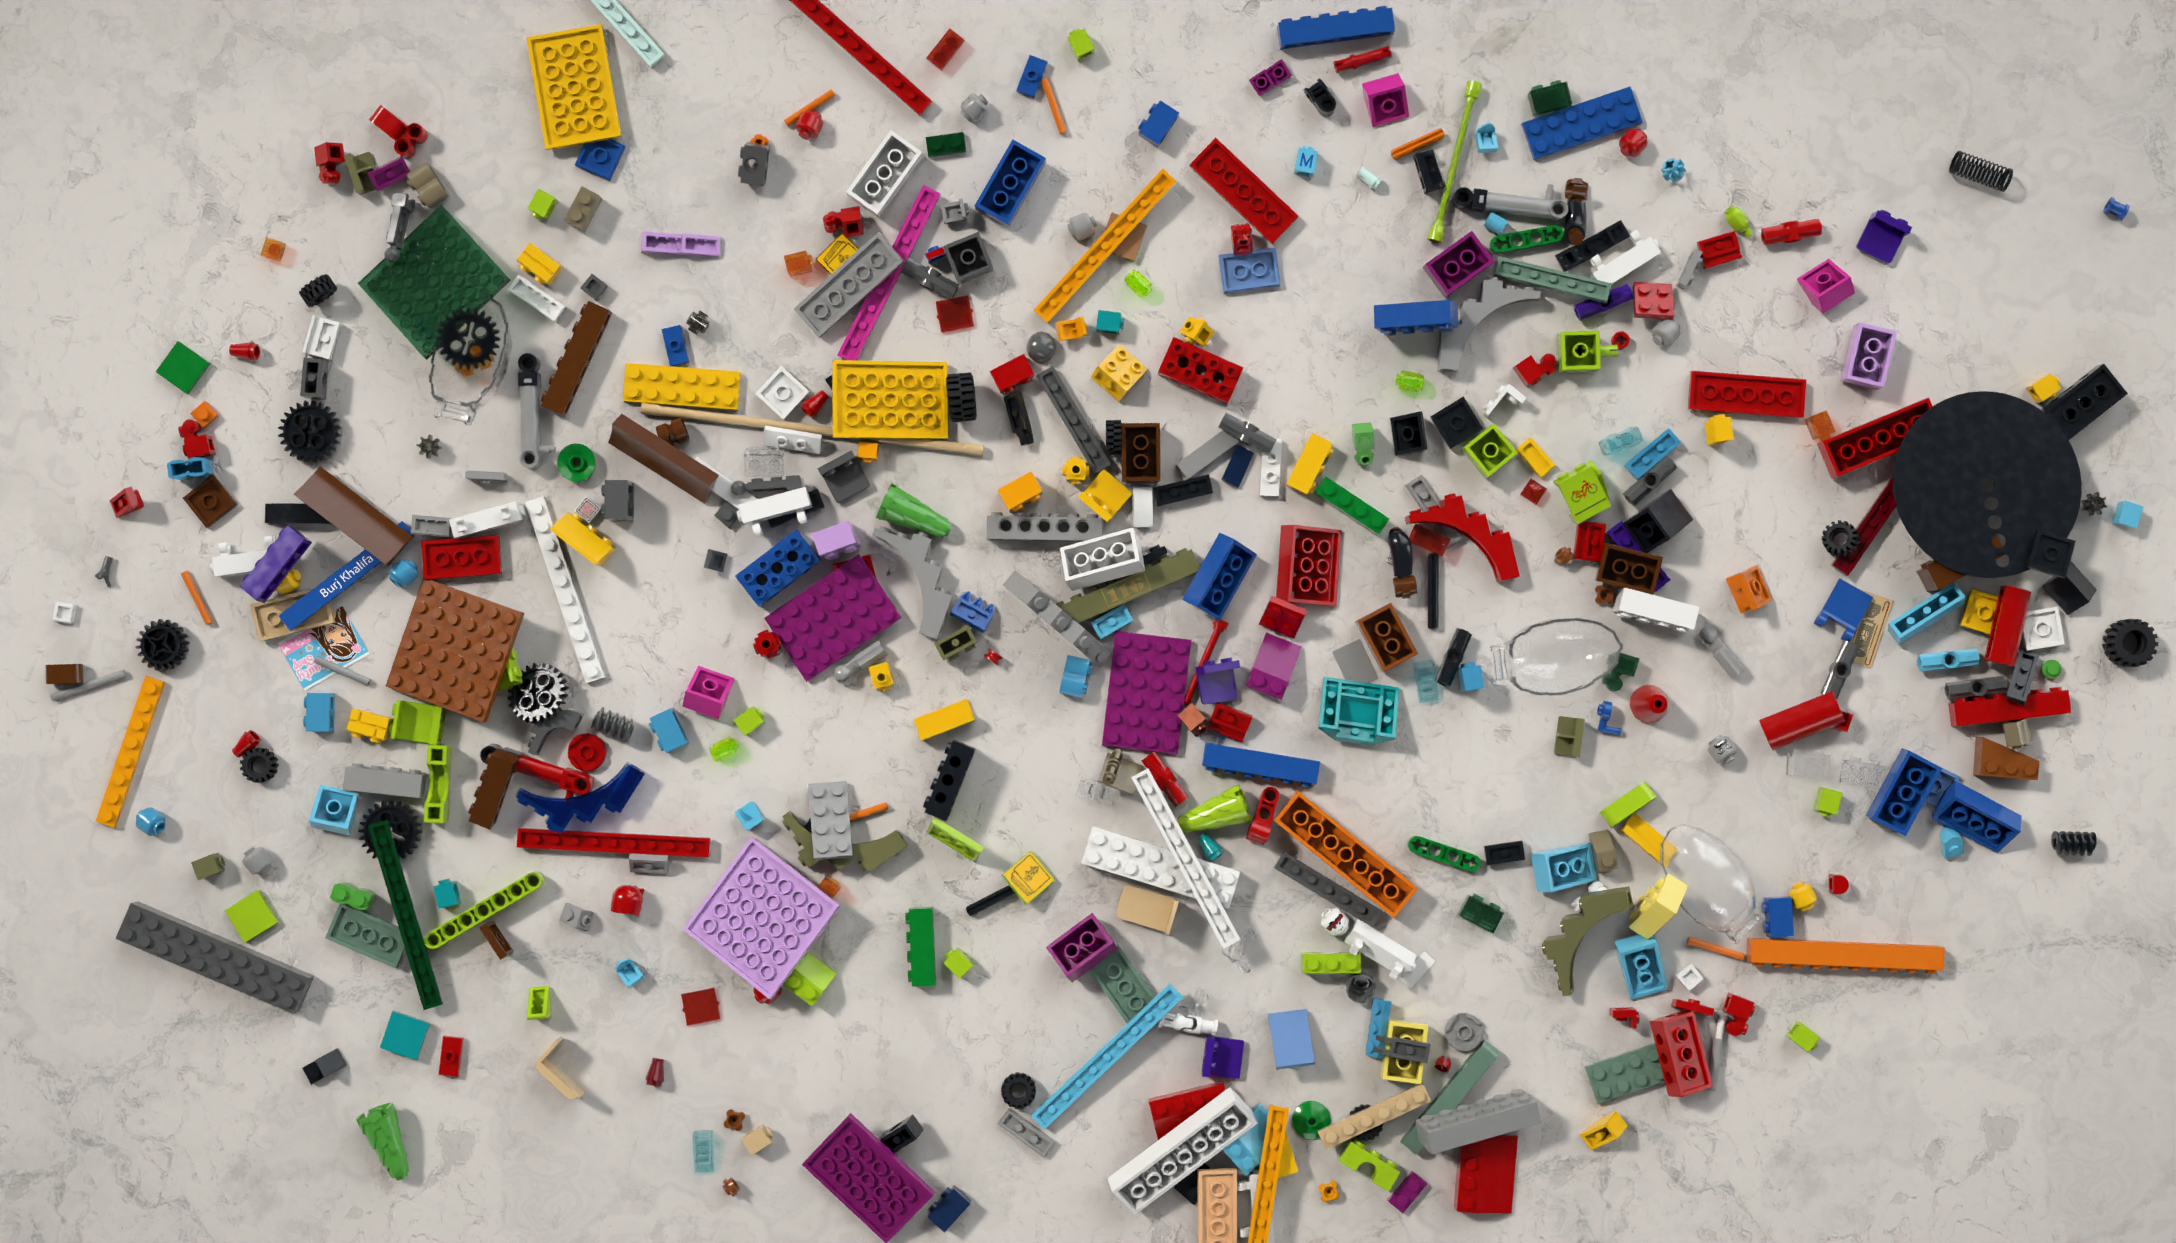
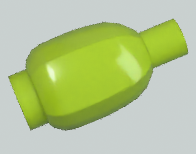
M1732 205L1724 211L1726 221L1735 231L1743 232L1746 237L1753 234L1749 228V220L1740 208H1735Z

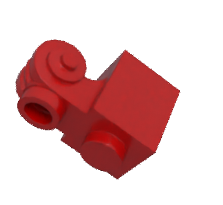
M325 142L314 147L316 166H319L320 181L323 184H338L340 173L336 170V166L345 162L343 143Z
M860 206L841 209V212L831 211L823 217L824 228L827 233H835L838 231V228H842L845 238L864 235Z
M1249 223L1231 226L1233 255L1245 256L1252 254V228Z
M1545 354L1541 357L1540 364H1537L1532 355L1515 365L1513 370L1525 387L1529 384L1534 386L1541 381L1540 376L1545 373L1550 375L1557 370L1555 365L1556 358L1553 354Z
M191 419L184 421L182 426L178 427L181 438L184 437V455L188 459L216 455L212 436L206 434L197 436L201 426L197 421Z
M1728 992L1722 1011L1731 1014L1733 1021H1728L1725 1024L1727 1033L1733 1036L1746 1034L1748 1030L1746 1022L1754 1013V1002Z

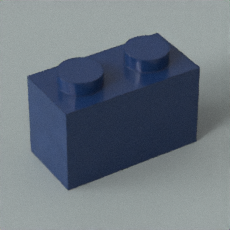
M955 1185L951 1189L947 1187L940 1195L943 1198L938 1203L935 1201L928 1208L929 1213L927 1217L944 1233L971 1204V1200Z

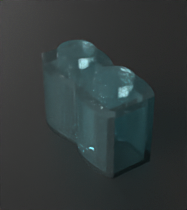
M1629 427L1620 433L1611 434L1599 441V446L1604 456H1610L1623 449L1638 445L1643 441V437L1639 427Z

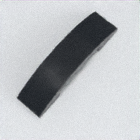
M1622 220L1585 239L1581 244L1574 245L1555 255V258L1563 272H1566L1624 241L1630 235Z
M265 504V523L331 524L307 504Z

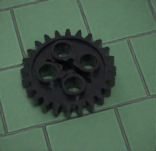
M467 306L466 312H463L462 308L459 307V313L456 314L452 310V317L445 315L447 322L440 321L443 328H437L441 335L436 336L437 340L442 341L437 344V347L444 348L440 351V354H447L445 361L452 359V366L459 363V369L466 365L467 370H470L471 365L478 369V363L485 366V359L491 362L492 360L489 355L496 356L497 354L493 349L500 347L495 341L501 340L500 337L495 336L500 331L499 329H493L497 324L496 322L490 323L492 317L488 316L485 318L484 310L478 314L476 307L471 312L469 306ZM459 322H464L467 324L465 330L459 331L456 329V325ZM471 322H474V326L471 331V337L473 338V340L468 341L466 354L463 355L462 352L466 344L465 338L463 337L468 336ZM477 328H485V334L477 336L475 334ZM455 340L462 343L461 347L457 350L451 348V343ZM473 346L481 348L480 352L476 355L470 353V349Z
M306 400L303 406L300 403H296L297 409L290 406L291 413L284 412L287 419H280L284 426L278 427V429L283 430V433L279 434L278 437L284 438L280 444L287 445L284 451H291L290 456L295 457L297 455V460L299 461L304 457V462L309 463L310 458L312 462L316 463L317 457L323 461L324 454L330 457L329 450L336 451L333 445L340 444L336 438L342 437L341 434L337 433V430L342 429V427L336 425L340 419L333 418L336 412L329 413L331 409L329 406L324 408L323 403L320 402L317 405L316 401L313 400L310 405ZM304 416L305 424L300 426L298 423L299 418ZM323 418L325 424L322 428H318L317 423ZM308 430H313V433L307 434ZM302 435L303 442L297 445L296 438ZM320 437L322 444L316 447L315 440Z
M540 662L539 666L533 663L532 668L527 665L526 671H522L521 678L523 683L515 685L513 689L508 690L512 694L507 697L511 701L509 707L513 709L512 713L517 715L519 719H523L526 723L531 722L533 724H536L537 721L543 724L544 718L550 721L551 714L556 717L555 711H562L560 704H566L563 698L568 697V694L564 692L569 689L568 686L564 685L567 682L563 678L564 674L549 663L545 665L543 662Z
M390 800L388 805L386 801H382L381 807L379 804H374L375 810L369 808L368 812L370 815H363L366 822H360L359 824L364 826V829H360L358 832L363 833L364 836L360 837L359 840H365L362 847H369L366 852L367 854L374 852L373 859L377 858L368 825L384 821L386 813L391 816L389 825L390 828H393L392 832L405 838V841H402L393 834V839L398 845L396 849L399 859L400 856L402 859H407L406 853L411 855L413 854L411 848H418L415 841H421L422 839L417 837V834L423 833V831L417 830V827L421 826L422 823H416L419 816H412L415 811L414 809L407 811L408 804L401 807V801H398L396 805H394L393 800ZM402 823H405L408 827L405 834L400 830Z

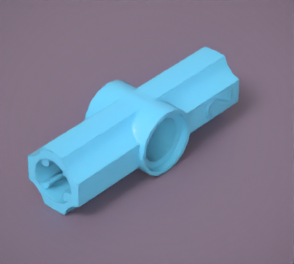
M1977 648L1918 655L1917 666L1919 671L1979 665L1980 659ZM1947 655L1951 657V663L1949 665L1945 663V657Z

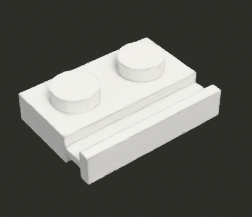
M313 315L302 352L331 360L341 323Z

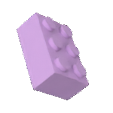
M1864 323L1853 325L1840 381L1875 390L1884 388L1897 331Z
M849 521L812 533L818 554L824 559L833 560L839 557V553L845 552L849 554L857 551V547L860 546L854 526Z

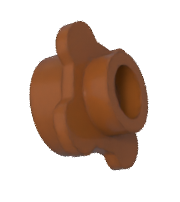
M1560 548L1555 554L1554 562L1562 565L1569 563L1573 557L1571 548Z
M1599 585L1595 588L1597 592L1595 602L1597 604H1612L1614 602L1613 586L1602 587Z
M733 1109L728 1110L724 1126L740 1131L743 1127L742 1121L745 1119V1114L743 1112H734Z
M733 1178L723 1181L724 1185L722 1187L728 1195L735 1197L740 1190L736 1181Z

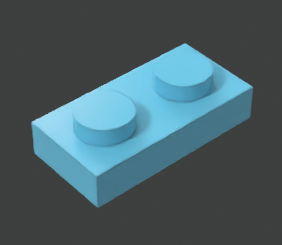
M1125 604L1094 620L1091 624L1099 638L1102 639L1132 622L1133 618Z

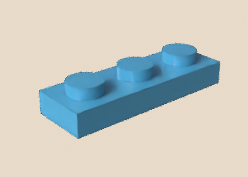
M1668 428L1624 466L1638 480L1681 442Z
M1373 998L1368 1041L1366 1044L1367 1056L1377 1059H1383L1384 1054L1374 1052V1047L1385 1048L1386 1042L1376 1040V1035L1387 1036L1391 1001Z

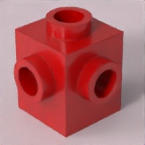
M768 630L758 633V637L754 639L755 643L753 644L756 654H760L761 657L766 656L767 659L778 655L777 651L781 650L780 645H782L779 635H775L774 632L769 633ZM766 640L770 642L768 648L763 646V642Z

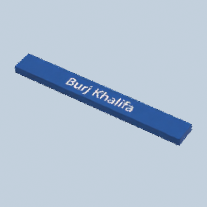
M401 521L398 526L411 535L410 529ZM367 550L362 551L282 612L279 618L290 631H293L374 569L381 561Z

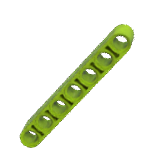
M539 871L528 873L426 934L424 938L425 945L430 949L443 946L542 887L545 882L544 875ZM532 875L537 876L539 879V883L536 886L532 885L530 881ZM516 885L522 888L521 895L514 893ZM499 895L504 896V905L498 903L497 898ZM482 905L488 907L489 912L487 915L481 913ZM466 915H469L472 918V923L470 925L466 924L464 921V917ZM449 925H453L455 927L454 935H451L448 932ZM432 935H436L439 938L437 945L432 943Z

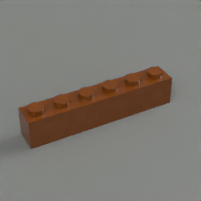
M590 301L581 308L580 315L582 316L579 322L576 321L573 326V336L567 340L564 347L566 350L564 356L559 358L556 365L558 369L549 379L550 387L548 391H545L541 397V406L565 417L612 315L610 310Z

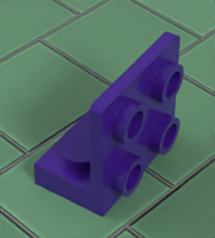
M1206 1035L1202 1077L1210 1078V1075L1239 1079L1244 1041Z

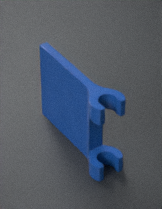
M1839 578L1824 607L1815 619L1814 624L1819 627L1824 626L1828 618L1846 628L1840 639L1851 641L1873 597Z

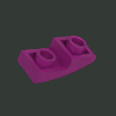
M1281 59L1268 69H1264L1249 79L1257 94L1261 96L1293 75Z

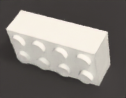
M890 130L846 191L848 197L879 218L923 158L922 152Z
M1134 528L1060 548L1065 580L1072 591L1145 571L1140 540Z
M1628 588L1617 589L1612 611L1617 612L1616 616L1635 617L1637 622L1650 623L1651 621L1654 622L1653 626L1660 628H1669L1670 626L1673 627L1672 631L1687 633L1688 630H1694L1700 607Z

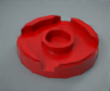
M591 733L580 734L569 743L568 759L576 769L593 771L599 768L605 761L607 754L606 746L597 735Z

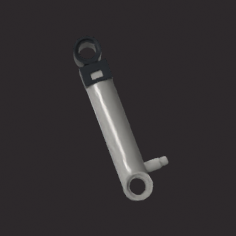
M1548 184L1545 199L1488 192V190L1476 188L1471 191L1466 187L1457 189L1452 196V203L1457 209H1465L1470 205L1469 211H1491L1546 218L1552 221L1561 220L1568 212V205L1564 200H1553V184ZM1464 194L1467 197V202H1460L1458 195ZM1554 206L1561 208L1562 213L1560 215L1553 212Z
M525 353L518 359V366L524 371L518 372L521 410V454L519 459L524 467L537 469L542 464L540 453L556 452V447L550 445L540 446L539 388H541V374L538 371L541 363L534 355ZM528 359H532L534 362L531 368H526L525 366ZM533 454L535 461L532 464H528L527 457Z

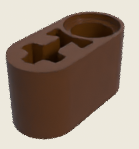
M83 664L45 665L46 684L83 683Z

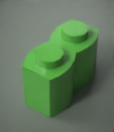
M342 882L334 884L330 898L337 903L349 904L358 910H366L373 907L376 894L369 889H358L351 883Z

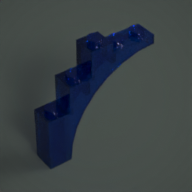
M627 761L619 773L609 782L594 791L580 796L552 798L533 794L519 788L516 792V797L520 804L526 807L529 804L534 807V811L543 817L546 814L545 823L549 830L555 833L557 831L563 833L574 813L576 818L584 823L586 821L592 823L603 804H605L607 810L613 813L615 811L621 813L645 773Z

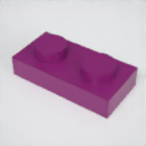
M400 156L367 174L375 189L379 191L407 177L410 170L403 157Z
M1411 1170L1387 1201L1403 1214L1427 1183Z

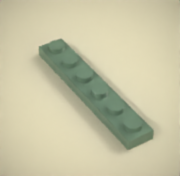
M1500 256L1494 273L1495 277L1606 304L1612 283Z

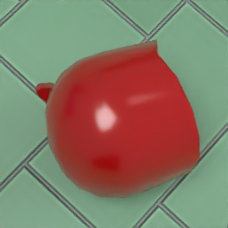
M631 885L619 886L613 892L610 911L633 914L639 917L645 889Z

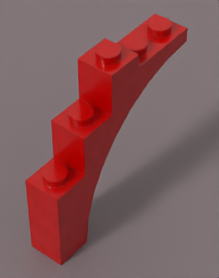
M1455 493L1445 495V499L1439 501L1441 508H1439V505L1428 507L1426 512H1421V509L1410 511V515L1404 517L1406 525L1415 523L1438 524L1463 534L1485 555L1492 567L1496 582L1520 577L1510 533H1503V530H1498L1490 534L1486 513L1481 515L1479 511L1469 513L1467 518L1462 495L1456 496Z

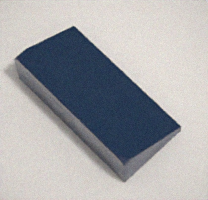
M1237 444L1221 480L1239 488L1254 452Z

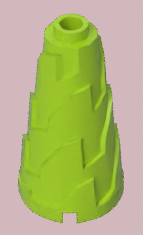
M1238 784L1177 817V822L1183 834L1194 831L1247 823L1252 821V816L1247 813L1250 808L1244 792Z

